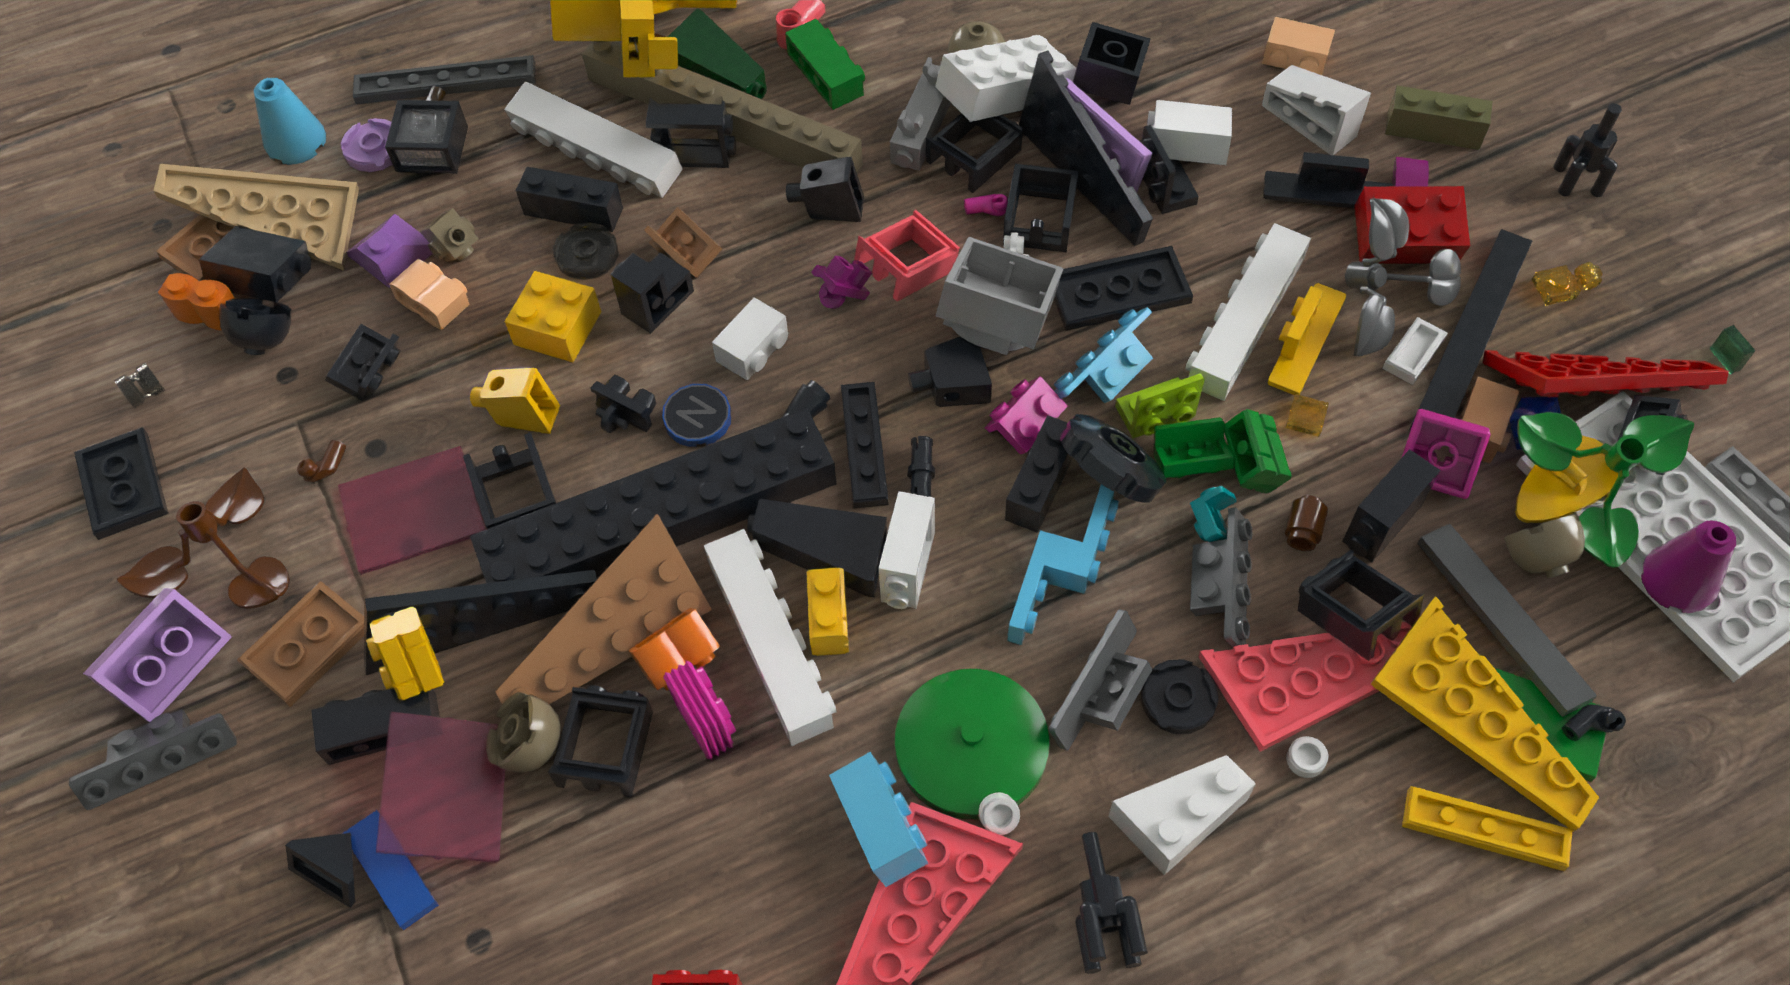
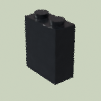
M235 226L199 259L204 280L219 281L225 284L231 293L275 303L290 291L311 269V258L308 254L306 241Z
M1409 449L1358 506L1342 542L1348 545L1349 549L1354 551V554L1365 557L1373 563L1422 507L1441 470Z

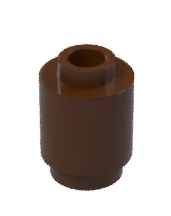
M1305 495L1293 500L1285 529L1287 544L1293 549L1312 551L1321 542L1328 507L1320 498Z

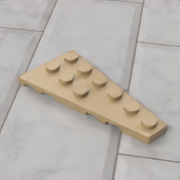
M160 164L153 190L157 198L233 228L239 226L306 241L310 258L344 271L346 252L348 251L359 192L357 182Z

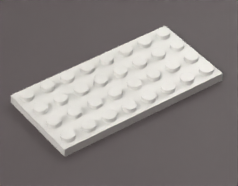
M1622 391L1576 421L1582 436L1594 438L1603 444L1606 443L1612 446L1618 440L1632 399ZM1688 451L1682 463L1674 470L1666 472L1665 475H1657L1656 472L1643 468L1639 463L1629 471L1630 475L1624 480L1611 505V509L1626 508L1630 510L1635 516L1639 528L1638 541L1632 555L1625 563L1618 567L1735 682L1790 642V547ZM1525 454L1516 465L1528 476L1535 464ZM1608 494L1597 502L1570 515H1577L1579 517L1583 511L1590 507L1603 509V504ZM1705 521H1719L1727 525L1734 532L1737 542L1719 595L1713 603L1702 611L1681 613L1682 609L1672 606L1669 609L1665 608L1648 595L1642 583L1641 574L1643 573L1644 559L1653 549Z

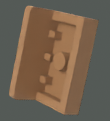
M678 207L657 231L649 225L644 229L652 238L649 244L655 250L662 254L667 252L671 256V260L689 270L696 278L722 250L706 232Z

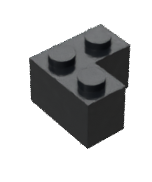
M632 253L625 261L620 262L610 274L621 315L650 334L694 292L690 271L662 253H659L649 262Z

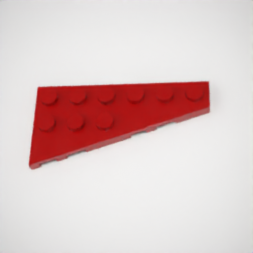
M1484 350L1482 362L1516 379V384L1536 389V393L1544 397H1558L1559 393L1562 392L1579 396H1587L1590 394V391L1619 394L1621 389H1629L1641 393L1650 392V388L1679 391L1680 386L1705 390L1709 389L1710 385L1726 384L1729 374L1728 370L1706 361L1662 359L1660 364L1652 361L1641 360L1640 358L1626 357L1625 363L1608 361L1609 358L1607 356L1552 353L1548 359L1543 356L1532 355L1529 352H1516L1515 358H1507L1498 354V351Z

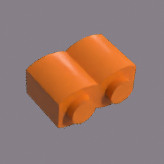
M183 273L169 274L158 292L178 320L189 324L204 323L215 330H221L219 320L220 304L226 305L227 300L235 299L225 284L215 280L198 281L195 277Z
M689 608L637 643L629 650V653L653 688L659 690L664 687L668 691L669 689L663 678L665 672L671 673L672 668L677 670L678 666H684L686 661L691 662L697 669L701 666L703 667L716 657L713 652L720 645L696 609Z

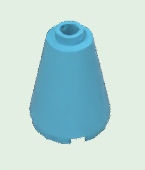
M266 78L261 80L254 88V97L265 151L271 159L281 160L283 164L287 165L299 164L312 159L317 155L316 149L321 144L324 146L326 143V132L323 125L281 79Z

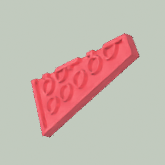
M1402 622L1400 632L1394 640H1389L1382 634L1378 635L1374 657L1369 661L1330 633L1273 640L1271 644L1249 647L1248 644L1234 646L1231 650L1214 652V649L1200 651L1198 657L1261 752L1379 692L1370 684L1412 626L1407 622Z
M910 802L909 807L912 814L906 816L910 826L916 824L927 842L928 846L922 848L928 864L887 887L880 880L878 881L836 985H911L1022 850L1023 843Z

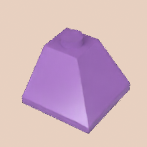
M393 214L346 252L348 257L388 288H391L389 284L417 259L424 261L433 254L428 248L430 243L424 236L396 214Z

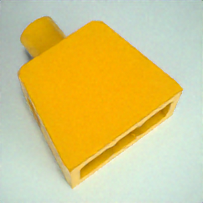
M537 368L492 370L488 373L484 386L473 387L470 393L472 406L486 408L496 424L504 427L550 434L560 408L559 402Z

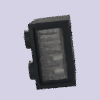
M397 100L385 145L396 172L457 174L468 130L459 101Z

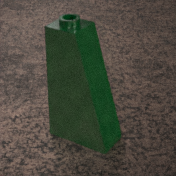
M697 8L667 36L677 38L678 66L759 99H763L767 86L764 69L702 10Z

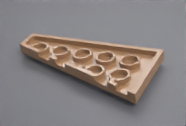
M658 514L651 519L563 618L496 689L495 693L502 705L517 692L534 695L551 704L572 692L573 687L579 688L632 657L629 650L687 609H696L700 617L712 610Z

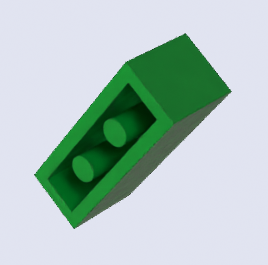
M813 19L785 32L788 56L832 110L864 96L863 82L865 81V74L861 66L853 63L845 47L837 44L827 27L824 28L817 19Z

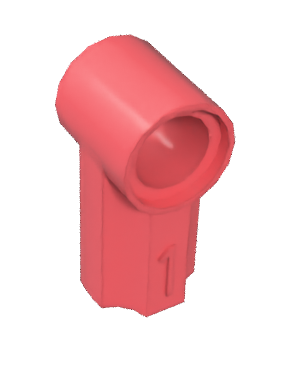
M799 0L791 9H784L778 12L776 15L778 45L787 50L785 32L813 19L819 20L825 14V4L821 0Z

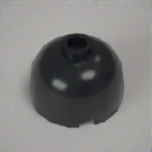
M230 299L226 301V305L221 303L219 306L220 327L227 340L237 347L244 348V353L262 355L265 354V349L277 347L286 338L290 330L292 309L280 302H274L273 307L263 305L262 299Z

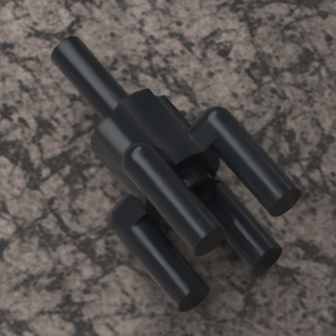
M1610 104L1601 122L1591 125L1590 129L1584 131L1581 138L1576 135L1567 137L1553 165L1556 171L1564 172L1573 156L1574 161L1571 163L1558 189L1560 195L1569 196L1581 173L1585 170L1591 173L1599 170L1600 173L1590 192L1595 197L1603 196L1618 168L1617 162L1609 156L1617 142V135L1611 130L1622 111L1620 105Z
M1097 832L1085 833L1082 835L1090 879L1079 884L1083 903L1080 906V915L1075 920L1085 973L1091 974L1101 971L1100 961L1106 959L1102 934L1115 931L1119 933L1125 967L1141 966L1140 956L1147 954L1148 951L1137 901L1132 896L1123 897L1119 877L1106 875Z

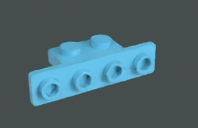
M1148 307L1138 312L1132 309L1118 320L1121 326L1115 332L1112 329L1105 333L1097 341L1099 347L1094 352L1090 350L1076 361L1075 364L1078 368L1072 374L1067 372L1054 383V386L1057 388L1055 392L1060 399L1067 397L1085 379L1104 403L1109 402L1153 359L1132 333L1152 313Z

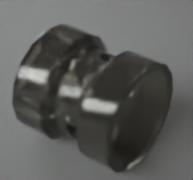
M146 363L136 367L133 374L129 376L122 375L114 380L134 408L142 405L148 396H157L165 391ZM134 381H137L143 391L140 392Z

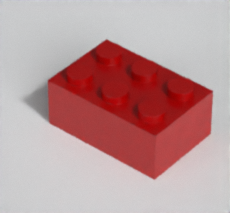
M1464 186L1364 187L1355 204L1360 262L1364 258L1371 259L1375 257L1371 252L1369 244L1371 205L1369 200L1373 198L1388 199L1398 203L1405 210L1409 219V235L1406 244L1396 249L1397 255L1394 258L1379 262L1378 264H1430L1433 256L1441 249L1453 250L1458 255L1459 260H1461L1470 247Z

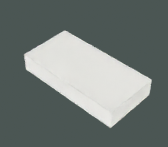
M1417 317L1387 358L1382 369L1413 385L1448 333Z

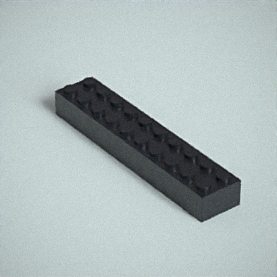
M808 408L473 534L470 538L486 583L595 570L596 577L598 578L656 514L659 515L677 547L747 520L751 511L756 512L759 498L790 503L836 485L835 463Z

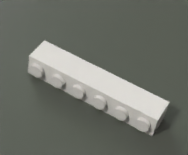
M526 81L504 109L511 120L510 125L520 134L526 135L529 133L545 146L550 147L553 145L558 147L568 157L573 159L578 157L595 170L603 169L622 183L628 181L644 194L650 195L653 193L663 198L683 170L674 151Z
M1274 223L1268 235L1262 233L1255 247L1257 254L1255 257L1249 256L1241 272L1244 275L1241 281L1235 279L1228 293L1229 302L1227 304L1223 302L1220 304L1214 317L1215 326L1213 328L1209 326L1206 328L1200 341L1201 350L1199 353L1193 351L1186 364L1185 369L1190 371L1189 377L1201 373L1205 379L1202 392L1225 401L1303 263L1311 240L1310 237Z
M742 529L704 545L711 570L791 746L834 728L832 714L837 712L835 704L829 692L822 693L817 684L818 681H821V676L814 660L806 661L802 652L807 649L800 630L798 628L792 630L788 620L792 619L791 612L785 599L778 600L773 591L778 586L771 569L763 570L760 560H763L764 557L757 540L750 541L745 529Z

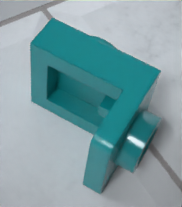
M1222 486L1208 488L1200 494L1199 498L1190 502L1197 520L1194 523L1195 530L1204 542L1227 539L1228 529L1220 511L1237 502V499L1232 492Z

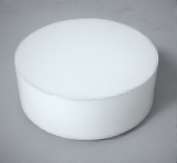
M1309 736L1300 737L1294 740L1286 755L1287 764L1300 777H1316L1324 770L1328 762V751L1318 739Z
M993 793L985 797L981 802L979 819L986 830L999 835H1005L1013 831L1018 825L1020 810L1016 802L1009 795Z

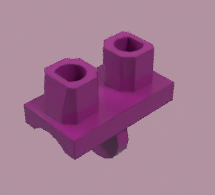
M835 255L827 267L816 265L811 272L815 277H820L825 281L820 288L819 298L822 305L826 308H839L844 303L846 297L865 300L870 294L864 285L872 275V272L861 261L854 260L850 264L843 257Z

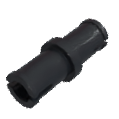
M918 436L919 440L917 443V438L913 437L911 439V465L907 469V476L911 479L910 493L931 497L932 479L935 477V467L932 465L933 439L928 436Z

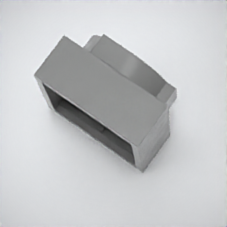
M968 237L945 280L936 317L944 319L943 325L952 327L965 340L1007 355L1008 351L1018 350L1023 347L1034 349L1053 303L1064 268Z

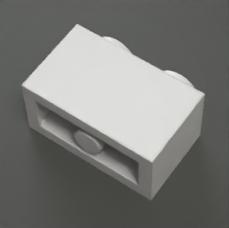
M754 297L712 342L716 362L748 380L755 372H759L765 366L768 357L776 349H780L787 341L786 316Z

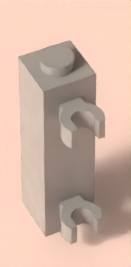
M930 57L927 58L923 66V73L906 109L902 111L897 121L898 126L890 140L891 164L920 171L926 158V138H933L937 134L951 104L935 87L940 66L932 64V58Z

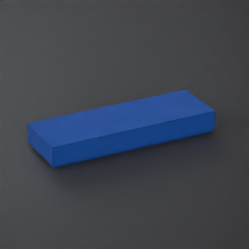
M377 810L343 832L351 833L354 854L399 927L405 930L439 906L386 821Z

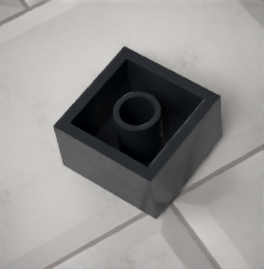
M1092 22L1079 58L1073 83L1085 93L1130 105L1151 39Z

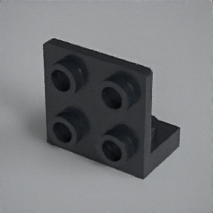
M1144 126L1142 139L1139 142L1152 152V156L1142 180H1144L1148 188L1151 202L1157 204L1161 214L1197 205L1199 196L1180 161L1169 159L1152 126Z

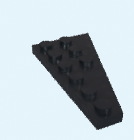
M1049 50L1039 53L1019 126L1023 128V134L1058 169L1079 171L1077 188L1134 246L1143 243L1152 223V216L1134 187L1126 186L1118 173L1121 166L1116 158L1110 160L1103 149L1106 142L1081 102H1074L1066 89L1069 83L1063 74L1057 75L1051 63L1054 59Z

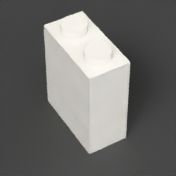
M1164 100L1156 101L1155 111H1149L1147 125H1151L1169 159L1219 165L1227 164L1232 137V108Z

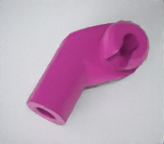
M991 194L964 199L966 215L983 212L999 217L1006 214L1008 198L1003 194Z

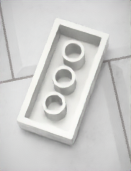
M1033 35L1028 38L1009 40L1003 43L984 45L979 48L944 54L935 87L972 122L1023 110L1039 53L1049 50L1054 59L1051 65L1057 75L1063 74L1065 78L1072 82L1077 68L1063 54L1050 45L1046 38L1041 35Z

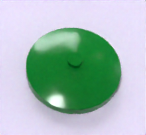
M982 669L954 670L927 681L912 694L904 705L895 731L896 759L907 786L923 803L951 817L977 820L979 819L980 804L988 795L1004 793L1009 795L1019 805L1035 790L1044 774L1048 760V726L1042 710L1035 699L1012 679L999 673Z

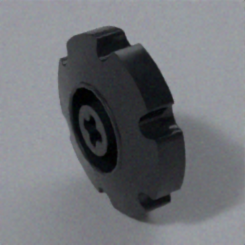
M1076 414L1060 433V439L1065 450L1079 463V466L1087 474L1108 489L1116 491L1130 500L1142 503L1152 502L1166 483L1162 469L1146 453L1143 447L1119 429L1106 424L1098 418Z

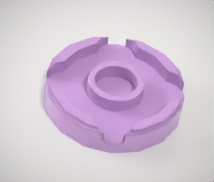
M374 118L369 119L366 124L361 125L359 122L353 125L344 134L341 141V149L347 163L351 167L365 172L379 171L393 165L385 148L392 122L386 119Z

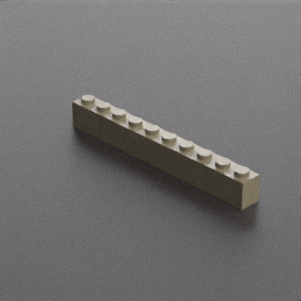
M592 41L582 53L587 76L590 81L646 104H649L650 97L658 104L721 105L722 101H725L727 114H732L733 131L730 135L735 136L736 141L802 168L806 164L844 157H852L856 172L863 165L861 139L680 66L677 69H655V77H623L620 42Z

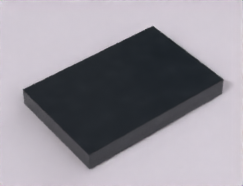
M143 427L74 452L92 532L98 540L169 514L149 436Z

